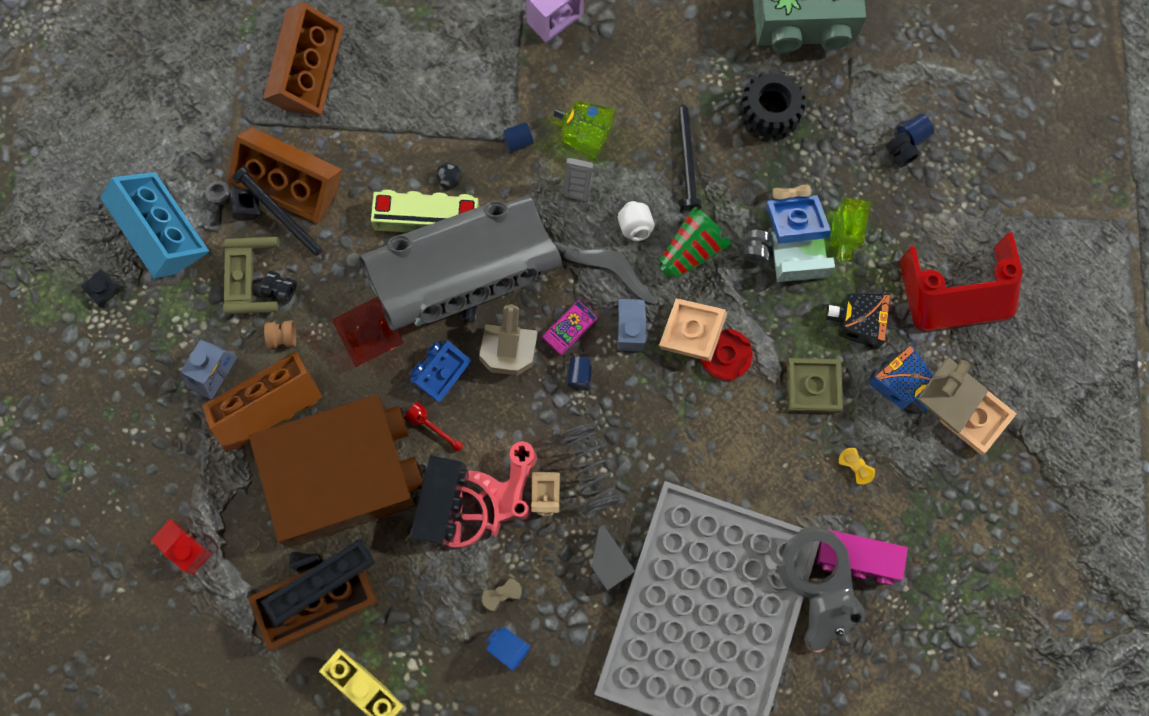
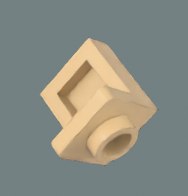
M532 473V512H537L538 515L549 516L559 512L560 473Z

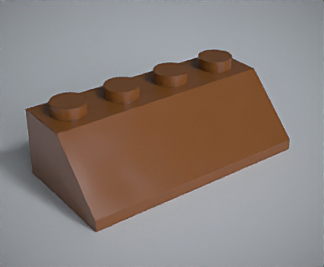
M304 2L286 9L263 99L283 110L316 116L322 115L344 26Z
M250 128L236 136L227 182L242 189H247L242 183L237 184L232 179L233 175L240 168L246 166L250 170L249 176L280 207L314 223H319L337 192L343 169L255 128Z
M297 351L203 404L202 407L211 432L225 452L228 453L233 449L236 450L244 446L250 440L249 435L270 429L280 422L289 420L298 411L316 404L323 396Z

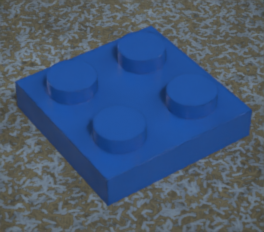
M818 195L767 201V211L778 244L830 238L831 229Z

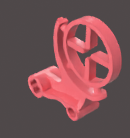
M522 441L512 446L510 450V478L507 482H499L482 472L469 471L468 482L480 486L483 490L477 494L469 488L462 487L460 497H463V492L473 495L480 502L483 514H463L462 519L465 521L483 522L480 530L474 537L465 542H460L461 523L455 521L454 524L457 526L454 541L449 542V547H468L476 543L484 535L486 529L491 530V536L496 537L500 523L516 518L526 520L530 517L531 510L522 500L524 488L529 478V470L536 464L537 455L529 443ZM526 450L530 456L525 457V461L521 462L518 455H522V451ZM487 494L490 496L494 506V524L488 523L489 512L483 500ZM520 507H525V511L521 514H518V509Z

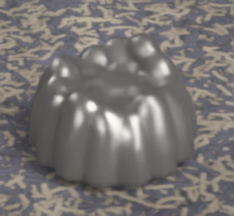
M222 181L210 183L206 187V198L215 205L227 204L230 198L229 186Z

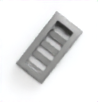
M567 158L563 191L565 197L582 201L588 200L592 185V162Z

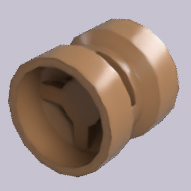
M293 320L284 321L282 325L275 322L265 323L264 336L268 349L277 348L282 344L286 347L296 346V328Z

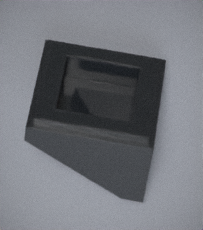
M292 552L289 556V566L295 571H300L322 562L321 558L314 554Z

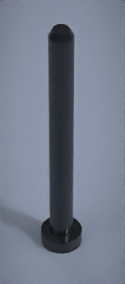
M681 105L679 107V120L687 196L683 206L686 211H691L694 207H697L699 210L702 208V205L696 193L689 108L686 105Z
M246 166L240 168L233 175L232 179L237 184L242 183L313 255L319 256L322 253V248L249 176L250 170Z

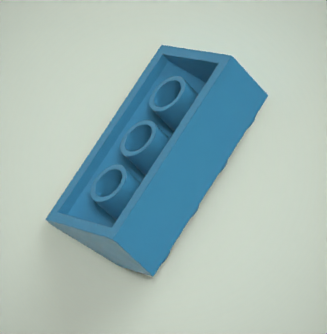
M156 172L111 178L100 199L153 278L177 274L207 255L209 252L208 248Z

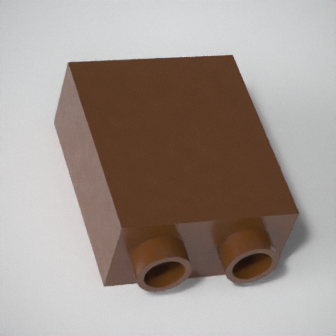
M379 394L249 435L279 543L290 549L416 507L412 492L422 489L424 481L416 457L402 460L396 440L409 436L399 405L386 409Z

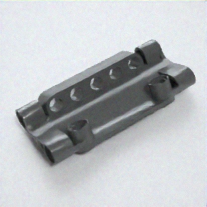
M529 195L506 203L492 201L481 207L405 234L390 238L388 245L359 255L361 268L377 293L382 304L386 322L392 331L415 323L416 318H420L424 323H431L532 284L538 275L559 268L562 265L559 251L549 238L540 220L534 201Z

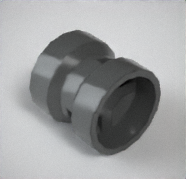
M762 230L748 231L746 239L748 246L744 248L743 258L751 263H767L769 259L768 247L772 245L773 241L772 234Z

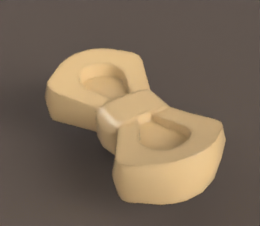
M801 185L789 189L774 188L772 194L774 199L780 200L796 196L808 197L811 195L810 185Z

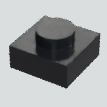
M102 269L81 285L83 290L99 307H102L121 291Z

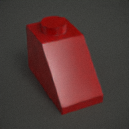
M171 518L152 538L153 543L168 559L182 571L194 575L212 555L208 549Z

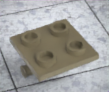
M946 357L917 400L956 433H960L988 390L967 373L969 368H971L967 361L960 360V363L957 364L951 358Z

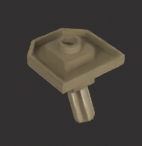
M513 304L504 306L501 326L485 324L479 360L493 373L519 375L533 366L538 331L520 329L518 327L519 307Z

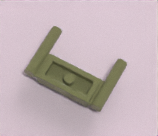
M279 238L225 239L224 314L278 312V301L253 302L254 253L252 248L279 247Z

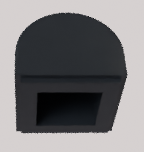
M232 188L230 190L233 219L247 221L255 219L260 215L259 200L248 189Z

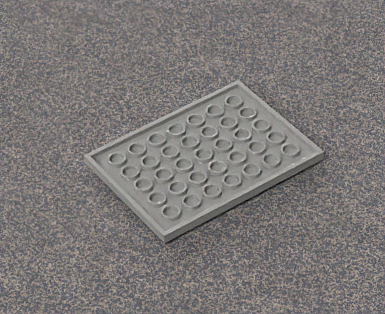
M665 481L594 695L653 716H769L804 598L784 584L776 566L782 565L783 551L788 541L799 533V530L804 528ZM820 541L806 543L796 553L794 568L797 575L804 580L809 581Z

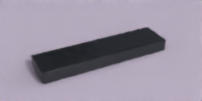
M358 539L267 597L261 603L275 627H278L370 568L376 562L363 541Z

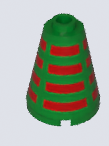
M694 207L659 259L662 264L659 269L669 279L672 276L678 279L727 249L731 242L727 236L722 238L719 235L722 230L704 212L698 211L697 207Z

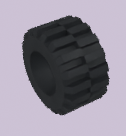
M770 70L769 74L763 71L759 73L758 77L753 76L750 83L746 84L739 104V115L741 116L740 121L742 125L747 124L745 130L748 133L753 131L754 137L759 138V136H763L764 141H769L770 138L778 141L781 135L786 138L790 135V132L796 130L806 107L805 91H801L803 87L801 83L794 82L796 78L792 75L787 77L785 76L786 72L783 71L777 74L776 70ZM764 99L776 100L781 103L785 111L780 113L769 112L761 106L759 101Z

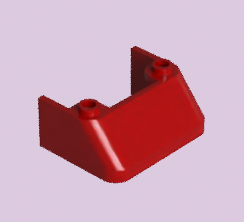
M1013 232L1007 233L994 246L998 263L994 269L996 281L946 288L944 277L938 271H921L915 246L909 247L899 260L915 327L922 332H933L1002 322L1013 317L1018 309L1023 273Z

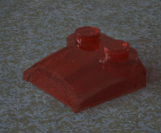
M378 296L331 319L355 367L404 343L397 329L392 331L389 328Z

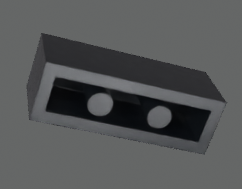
M430 455L411 538L448 546L449 541L454 540L457 527L454 524L456 513H460L463 503V497H460L462 486H466L469 478V470H466L467 465L462 461Z

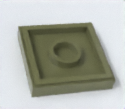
M788 358V412L841 413L843 411L841 359Z

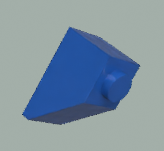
M505 627L501 631L496 628L486 641L489 644L486 650L513 671H515L531 650L527 643Z

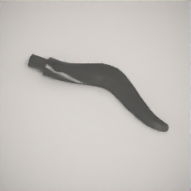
M555 241V247L559 254L564 255L565 259L584 265L609 269L616 273L625 285L640 299L650 304L658 303V299L647 291L632 266L620 253L612 250L582 249L571 244L567 246Z

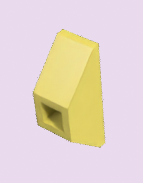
M338 649L319 671L368 716H396L404 707L380 681L341 649Z

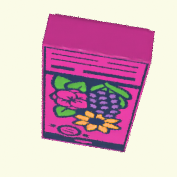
M578 300L542 336V340L562 356L597 321V317Z

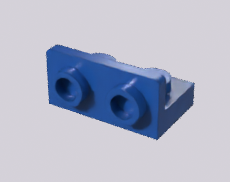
M446 340L436 341L430 346L427 351L428 357L423 363L420 362L413 368L410 373L412 377L409 380V383L419 387L439 403L472 361Z

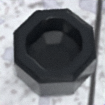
M449 162L440 165L436 173L439 185L449 190L459 186L462 175L458 166Z

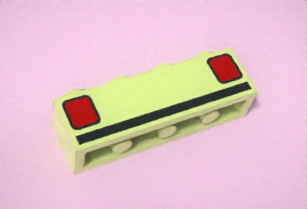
M382 190L381 192H374L371 223L374 230L410 232L478 208L479 202L478 198L467 194L453 197L444 193L422 195V193L416 191L403 194L396 193L393 190Z

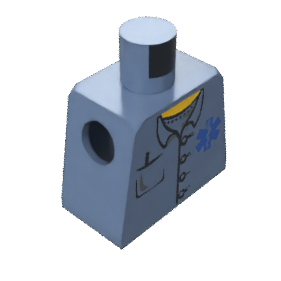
M200 340L182 368L181 375L189 389L212 400L238 356L215 344Z

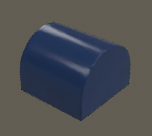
M920 113L901 125L897 131L899 134L907 132L911 138L910 143L917 147L933 136L934 126L926 115Z
M525 122L503 131V141L509 153L534 144L529 126Z
M589 357L570 358L568 386L589 390L592 374L591 360Z

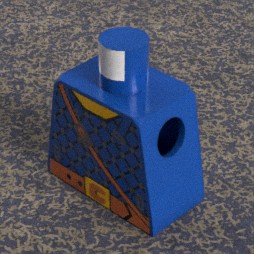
M910 345L881 370L869 384L901 409H904L914 401L926 412L928 408L917 399L933 375L914 347Z

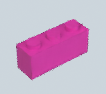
M829 530L835 533L847 548L852 578L866 580V576L877 578L876 583L893 586L894 582L903 580L908 547ZM820 541L815 565L822 566V571L832 573L836 565L835 552L829 544Z

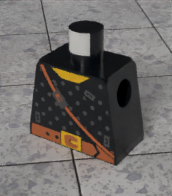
M847 294L842 301V306L828 304L825 319L839 322L838 335L840 337L879 349L885 343L891 294Z

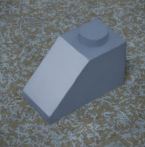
M618 299L617 351L643 352L646 341L645 300Z

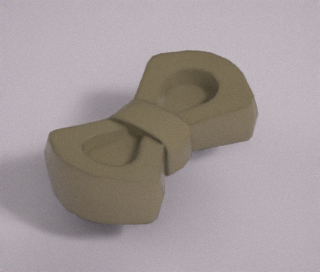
M509 578L503 586L495 590H484L482 604L487 610L495 612L500 602L507 600V598L520 600L522 587L518 581Z

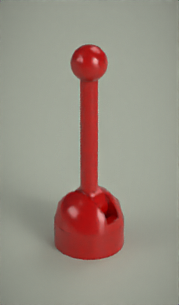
M414 403L406 413L404 419L410 424L416 426L425 424L450 443L453 450L460 451L463 448L461 441L453 440L427 420V411L420 403Z

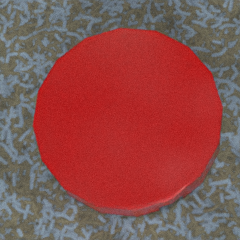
M733 329L721 330L711 362L700 359L704 370L711 377L720 381L736 380L741 378L751 366L753 360L751 344L741 332Z

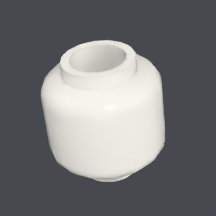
M632 201L625 204L618 213V221L626 238L633 241H642L650 236L655 224L650 209L646 204Z

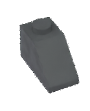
M602 525L599 527L591 566L593 574L590 575V578L598 590L604 588L608 592L633 575L635 570L608 530Z

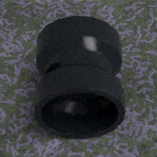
M907 132L896 136L885 146L889 154L895 156V162L899 168L907 166L921 155L918 148L910 143L911 138Z
M269 271L262 282L260 293L268 298L274 296L278 302L287 305L295 294L297 282L291 278H281V275L275 271Z

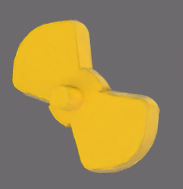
M847 448L840 453L839 464L848 466L855 472L857 484H868L874 479L875 469L866 465L865 461L859 458L856 448Z

